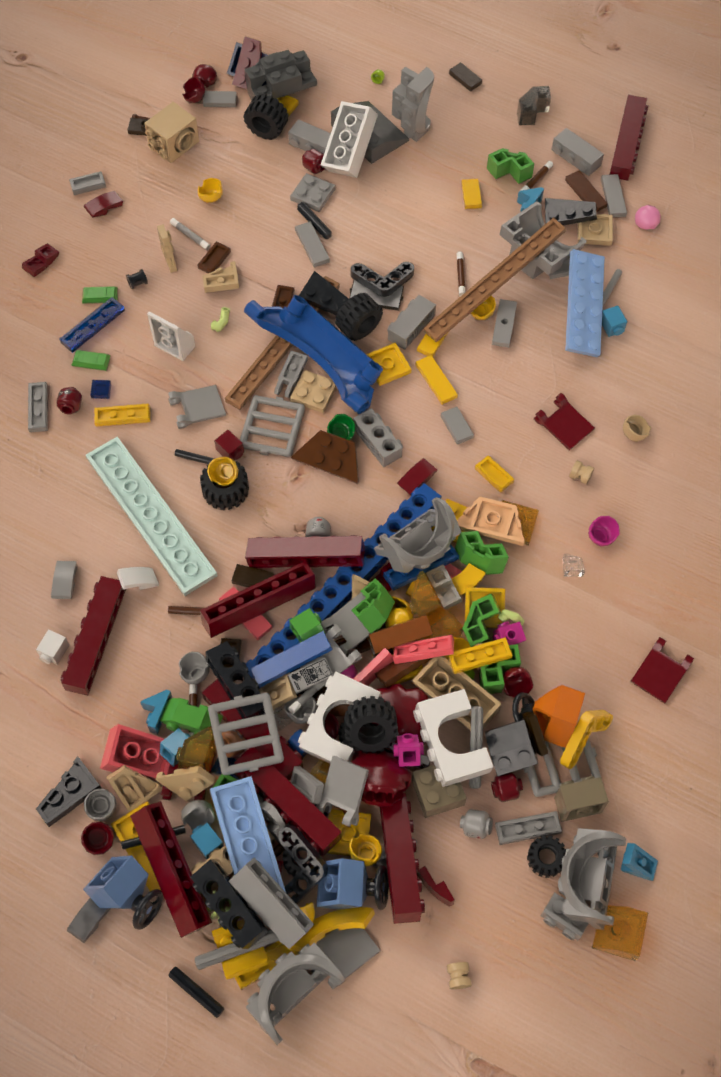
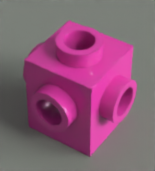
M507 621L499 624L498 629L493 631V641L505 637L508 645H516L526 641L520 622L510 624Z
M406 733L397 736V744H393L394 757H398L399 767L421 766L420 755H424L423 742H419L418 735Z

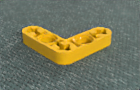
M605 710L585 711L580 717L564 750L560 764L568 769H572L576 765L591 732L605 731L610 726L613 715Z

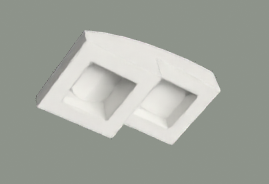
M129 567L118 569L117 571L123 589L139 587L140 590L159 586L153 568Z

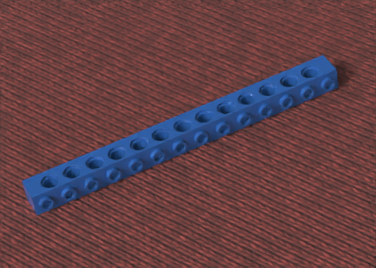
M425 483L420 488H415L411 497L408 500L405 499L400 504L399 509L389 515L387 522L383 526H378L374 535L364 541L363 566L339 567L337 573L325 581L324 587L320 591L314 592L311 600L299 608L297 615L309 608L313 613H315L314 609L321 608L323 610L316 613L321 618V621L345 606L352 598V575L355 574L369 581L389 560L388 557L377 555L374 550L379 545L378 543L381 542L379 536L387 534L389 538L396 533L390 530L396 529L399 531L429 509H434L431 500L436 497L441 499L442 496ZM367 555H372V556H374V557H373V558H366L365 556H367ZM360 568L361 571L355 572L353 569ZM346 581L348 584L341 585L340 582ZM330 594H333V595H335L336 597L330 599V598H328L327 596L330 595ZM292 617L286 621L284 628L280 632L277 631L272 636L267 646L264 645L259 649L257 656L253 660L247 661L246 666L251 679L255 678L251 668L278 655L274 653L276 649H282L284 652L300 643L297 638L294 640L287 639L288 636L294 635L289 624V620Z

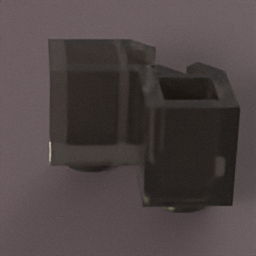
M549 86L532 87L519 99L517 110L519 125H535L537 113L549 112L551 102Z

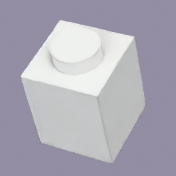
M48 629L36 649L40 656L39 659L47 664L52 662L58 665L69 647V643L66 637Z

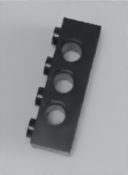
M228 641L206 651V662L229 699L234 700V697L241 695L244 698L261 694L258 690L259 685L257 681L249 676L246 664L240 662L236 648L234 646L231 647ZM225 664H231V665H233V666L230 667V668H227V667H225L224 665H225ZM235 680L243 681L241 684L234 683ZM263 702L236 708L242 719L265 714Z
M210 859L190 876L194 881L192 884L194 889L199 894H203L207 899L205 904L212 912L215 911L220 917L218 922L225 930L228 929L233 935L231 940L238 948L249 949L269 932L257 914L250 909L245 899L238 892H235L229 883L230 877L218 861ZM214 882H217L219 888L213 894L211 887ZM229 899L232 905L231 909L226 911L224 904ZM242 917L245 924L240 930L237 927V921Z

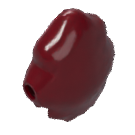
M399 683L392 684L386 688L376 689L381 692V698L384 699V702H390L391 706L395 709L398 736L410 733L418 735L419 742H423L420 734L422 728L420 722H416L413 711L418 702L429 699L428 695L419 688L405 689Z
M385 749L383 752L376 751V753L367 752L365 754L360 750L353 754L351 763L369 770L361 798L364 803L390 807L402 800L403 792L411 784L412 773L406 766L399 767L398 757H394L393 752Z

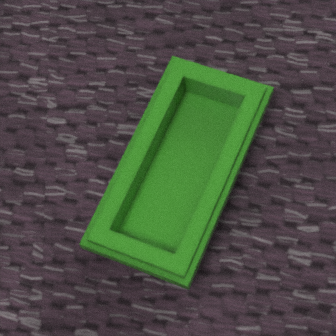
M84 287L82 304L117 302L118 287Z
M76 350L71 365L106 371L111 355Z

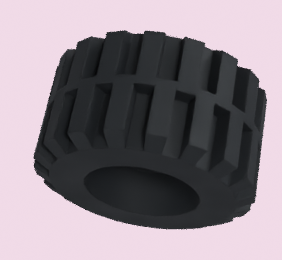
M259 94L252 99L244 112V122L247 124V128L258 137L268 138L269 140L276 139L288 122L289 115L287 109L283 107L284 105L278 99H274L270 95Z
M358 293L342 305L336 315L335 324L350 340L357 341L369 335L381 321L383 309L367 293Z
M236 461L239 470L238 477L234 484L228 488L216 487L217 483L209 479L207 469L204 468L202 470L203 475L200 476V484L203 497L209 505L212 504L213 508L217 509V507H220V510L225 508L230 510L232 506H240L239 502L243 503L245 497L248 496L249 483L247 472H245L243 466H240L238 461Z
M366 696L361 697L362 700L359 701L357 699L353 701L354 705L350 704L348 711L345 712L346 740L349 741L351 747L354 746L355 750H362V753L365 754L367 752L385 751L384 748L389 749L392 746L391 742L395 743L396 736H398L395 709L391 706L390 702H384V699L381 697L375 699V696H370L367 699ZM367 723H378V724H379V725H377V726H375V727H364V726H363L364 724H367Z

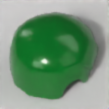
M337 414L328 423L327 432L350 441L355 433V423L348 415Z

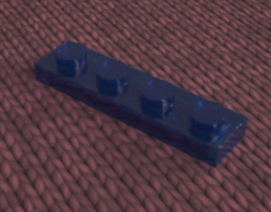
M111 297L59 339L60 343L73 353L125 311L124 306Z

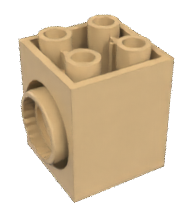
M174 101L144 123L148 147L170 163L199 143L196 118Z

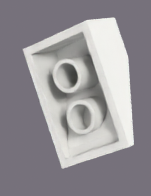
M149 311L147 316L154 346L184 361L195 348L194 336L190 332L184 331L175 324Z

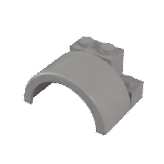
M539 202L533 203L501 226L499 235L512 245L510 254L545 225L541 212L542 205ZM581 237L578 244L573 246L564 245L556 240L526 265L522 271L532 279L543 272L550 276L561 268L563 262L570 258V251L573 249L580 251L585 246L586 240Z

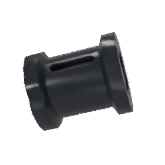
M143 269L132 275H126L131 289L143 283L148 284Z

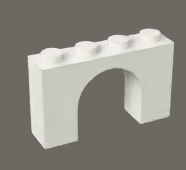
M335 671L334 675H330L325 687H327L325 694H321L318 698L316 712H312L307 724H309L307 731H303L298 740V743H300L299 748L302 751L330 764L332 756H337L350 762L355 751L353 748L332 739L326 733L324 724L329 711L342 704L354 705L353 701L357 699L360 701L362 700L361 697L366 696V699L370 698V696H375V699L381 697L380 691Z
M465 689L418 702L413 711L416 722H420L422 728L420 730L422 740L427 742L429 748L427 750L429 760L434 762L436 767L434 769L436 780L441 782L442 787L488 774L493 769V764L486 747L465 754H456L448 751L439 740L438 728L444 722L469 714L471 705Z

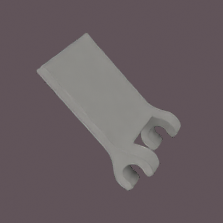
M216 385L185 392L172 391L168 393L170 405H176L181 402L185 415L176 416L178 429L185 428L192 423L226 416Z
M359 593L335 614L321 623L325 634L336 624L342 630L341 635L347 642L342 644L340 649L346 656L369 637L368 633L370 632L351 611L365 599L362 593Z
M336 624L325 634L333 650L300 668L325 657L333 675L335 671L341 674L351 665L362 659L357 649L348 657L343 653L333 640L342 634V630ZM327 680L315 685L316 689L319 691L323 688Z
M332 756L321 801L316 807L323 814L324 811L330 813L332 805L346 810L347 812L343 817L342 824L351 827V824L357 826L359 822L358 810L369 770L337 756Z
M361 928L341 931L335 929L316 943L337 967L344 979L380 952V949L367 932ZM331 977L328 979V984L332 989L338 986Z

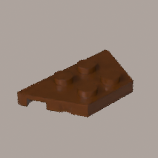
M320 430L291 457L292 460L356 484L359 482L355 442Z

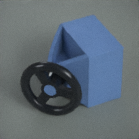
M133 856L111 857L83 889L99 908L131 909L134 911L132 924L137 930L144 929L153 921L163 902V894L159 889H154L143 896L149 874ZM157 896L154 902L150 901L153 897Z
M343 858L325 861L328 866V873L318 883L317 907L337 910L362 907L367 896H375L377 908L380 910L385 909L389 896L387 868L384 865H380L377 868L375 878H368L364 861Z

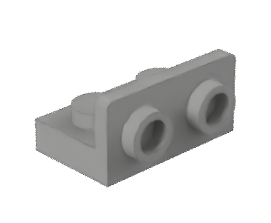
M554 892L541 917L544 918L543 921L550 927L555 928L556 926L563 931L562 934L568 939H576L578 941L589 923L572 921L566 917L562 909L564 898Z

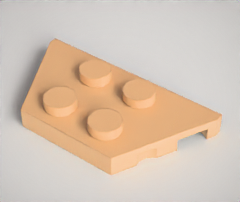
M479 497L457 520L462 531H478L481 536L524 546V537L516 505Z

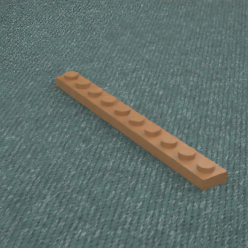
M553 217L425 326L424 332L435 342L440 340L566 232V228Z
M324 276V279L336 289L340 288V283ZM312 306L318 313L322 310ZM276 335L225 397V402L241 410L293 344Z

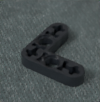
M403 262L383 277L365 265L356 263L351 266L350 276L376 294L387 297L413 277L414 265L410 262ZM372 278L375 279V281L371 282L367 279ZM392 278H399L400 280L394 281Z
M290 825L279 831L278 839L302 869L284 887L287 895L293 891L296 893L291 899L297 905L327 875L328 866L299 829ZM288 832L292 833L290 840L286 838L288 836ZM300 847H304L307 850L306 859L300 857ZM315 866H319L320 868L318 870L319 873L317 874L314 872V870L316 869ZM300 878L306 880V890L299 887L298 882Z

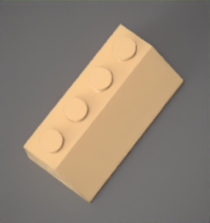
M444 656L434 657L412 680L417 687L431 698L465 689L471 708L473 706H481L483 708V728L500 711L502 703L464 672L454 674L449 660ZM470 710L468 715L456 719L471 731Z

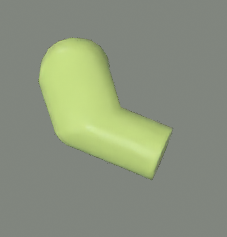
M221 308L219 321L214 320L211 323L212 330L220 332L227 325L230 313L229 308Z
M508 609L502 610V613L498 615V618L503 623L510 619L513 623L520 622L521 626L524 624V619L518 613Z

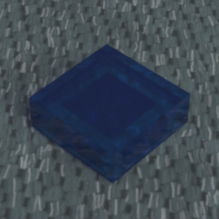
M92 380L91 399H109L111 381Z

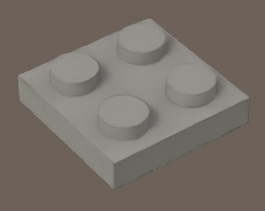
M306 173L290 195V200L298 204L304 202L309 208L320 212L335 191V185Z

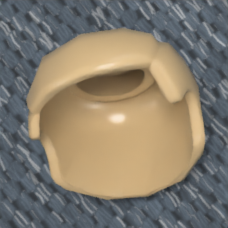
M634 414L625 419L623 432L630 440L638 442L650 435L651 426L648 425L642 416Z

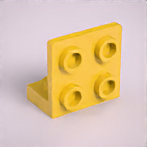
M244 919L237 921V927L241 930L245 924ZM221 927L212 930L217 949L233 943L231 940L233 935L228 929L225 930ZM261 947L221 963L225 978L228 980L268 965L269 961L265 948Z

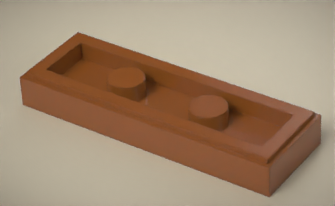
M425 614L368 634L376 654L385 648L390 649L432 635L433 633Z

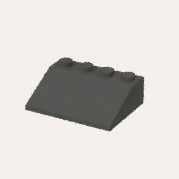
M369 101L353 103L371 107L378 114L364 156L371 164L409 141V138ZM339 107L331 111L332 127L334 125Z

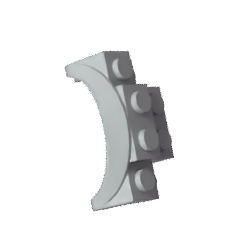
M404 67L401 70V83L392 93V115L401 120L404 134L416 142L429 131L431 126V120L426 116V111L434 83V74L428 67L419 74Z
M438 497L431 500L434 509H429L389 538L387 534L379 536L381 543L374 550L377 555L388 557L394 571L408 573L413 570V567L426 569L430 566V563L443 557L444 553L450 550L449 545L451 541L455 540L456 536L461 533V529L454 512L444 500Z
M578 828L577 835L573 841L574 845L571 849L566 848V853L562 858L561 877L558 880L559 892L566 897L562 905L563 914L572 921L588 922L595 929L604 930L605 925H613L614 917L606 916L617 846H625L626 838L611 831ZM596 852L598 853V858L592 857Z
M315 942L311 946L309 944L304 946L299 951V955H294L292 951L288 955L286 953L281 955L275 962L277 965L271 971L267 969L259 976L258 979L260 981L257 984L260 992L254 993L247 1000L248 1005L246 1009L276 1045L283 1039L277 1033L274 1026L328 975L339 986L345 981L337 967ZM311 969L313 974L310 976L306 970ZM271 1004L275 1007L274 1011L270 1009Z

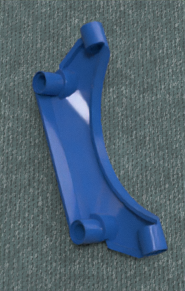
M294 295L289 305L284 308L262 307L255 300L250 301L246 305L244 313L261 328L290 342L318 363L337 386L341 400L357 414L368 410L374 392L371 385H374L383 368L318 313L304 298Z

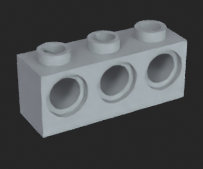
M372 408L353 418L356 433L383 467L402 457L403 445L401 441L395 439L390 427L384 425L381 416L375 413Z

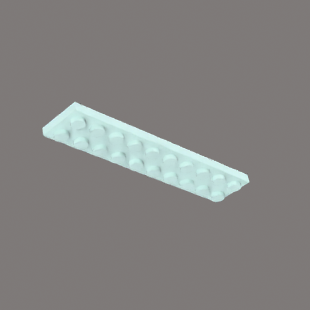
M118 436L86 454L89 463L184 596L218 576L215 569Z

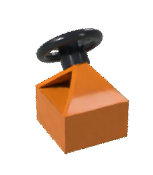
M560 685L534 701L529 694L521 692L513 700L512 711L515 722L522 720V714L528 711L535 714L544 740L566 748L577 724L585 693ZM522 699V708L519 713V702Z

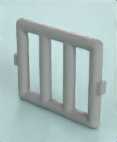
M254 395L240 437L243 447L260 451L262 455L268 456V453L290 457L293 453L305 405L284 401L281 397L274 399ZM258 403L297 410L295 418L259 412L256 409ZM257 418L293 426L289 434L253 427V419ZM249 433L287 440L288 443L286 449L247 442Z
M268 693L244 698L241 695L234 697V700L212 704L208 707L221 773L223 775L247 770L250 772L258 771L260 767L283 762L284 756L271 698ZM263 702L264 715L224 724L219 722L217 712ZM262 723L268 724L270 735L224 745L222 732ZM272 743L274 756L229 766L226 753Z
M588 738L584 752L592 776L599 778L601 774L595 759L597 754L595 748L591 747ZM547 741L545 743L548 754L544 755V760L552 785L540 788L534 765L523 768L524 772L528 773L531 787L536 797L557 793L559 787L562 786ZM576 765L569 769L574 783L582 781L583 778H580Z

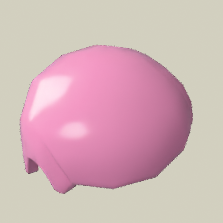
M643 206L635 214V223L641 229H655L660 224L661 215L655 206Z

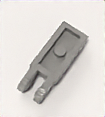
M294 351L290 352L278 377L274 394L279 395L283 384H286L288 387L285 391V397L289 398L291 396L293 388L296 386L308 361L307 355Z

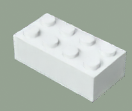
M341 101L321 162L322 167L332 173L354 178L358 177L378 116L371 107Z

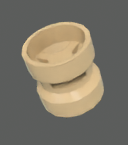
M577 460L569 477L580 479L581 483L587 484L594 471V467L585 466L581 461Z
M457 962L447 965V973L451 977L449 981L450 989H463L472 986L471 978L468 977V962Z

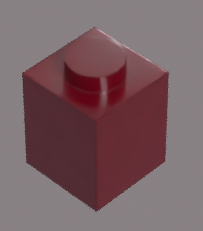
M226 430L214 440L215 448L222 456L233 460H238L242 457L244 453L243 442L231 431Z

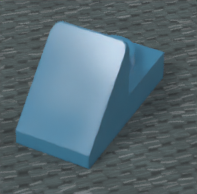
M539 187L519 191L517 203L522 205L520 211L522 212L535 202L540 203L543 198L544 188Z
M164 690L140 702L143 709L151 711L146 721L151 733L157 735L163 723L160 721L168 700L173 698L170 690Z
M627 843L621 871L653 881L658 860L635 843Z

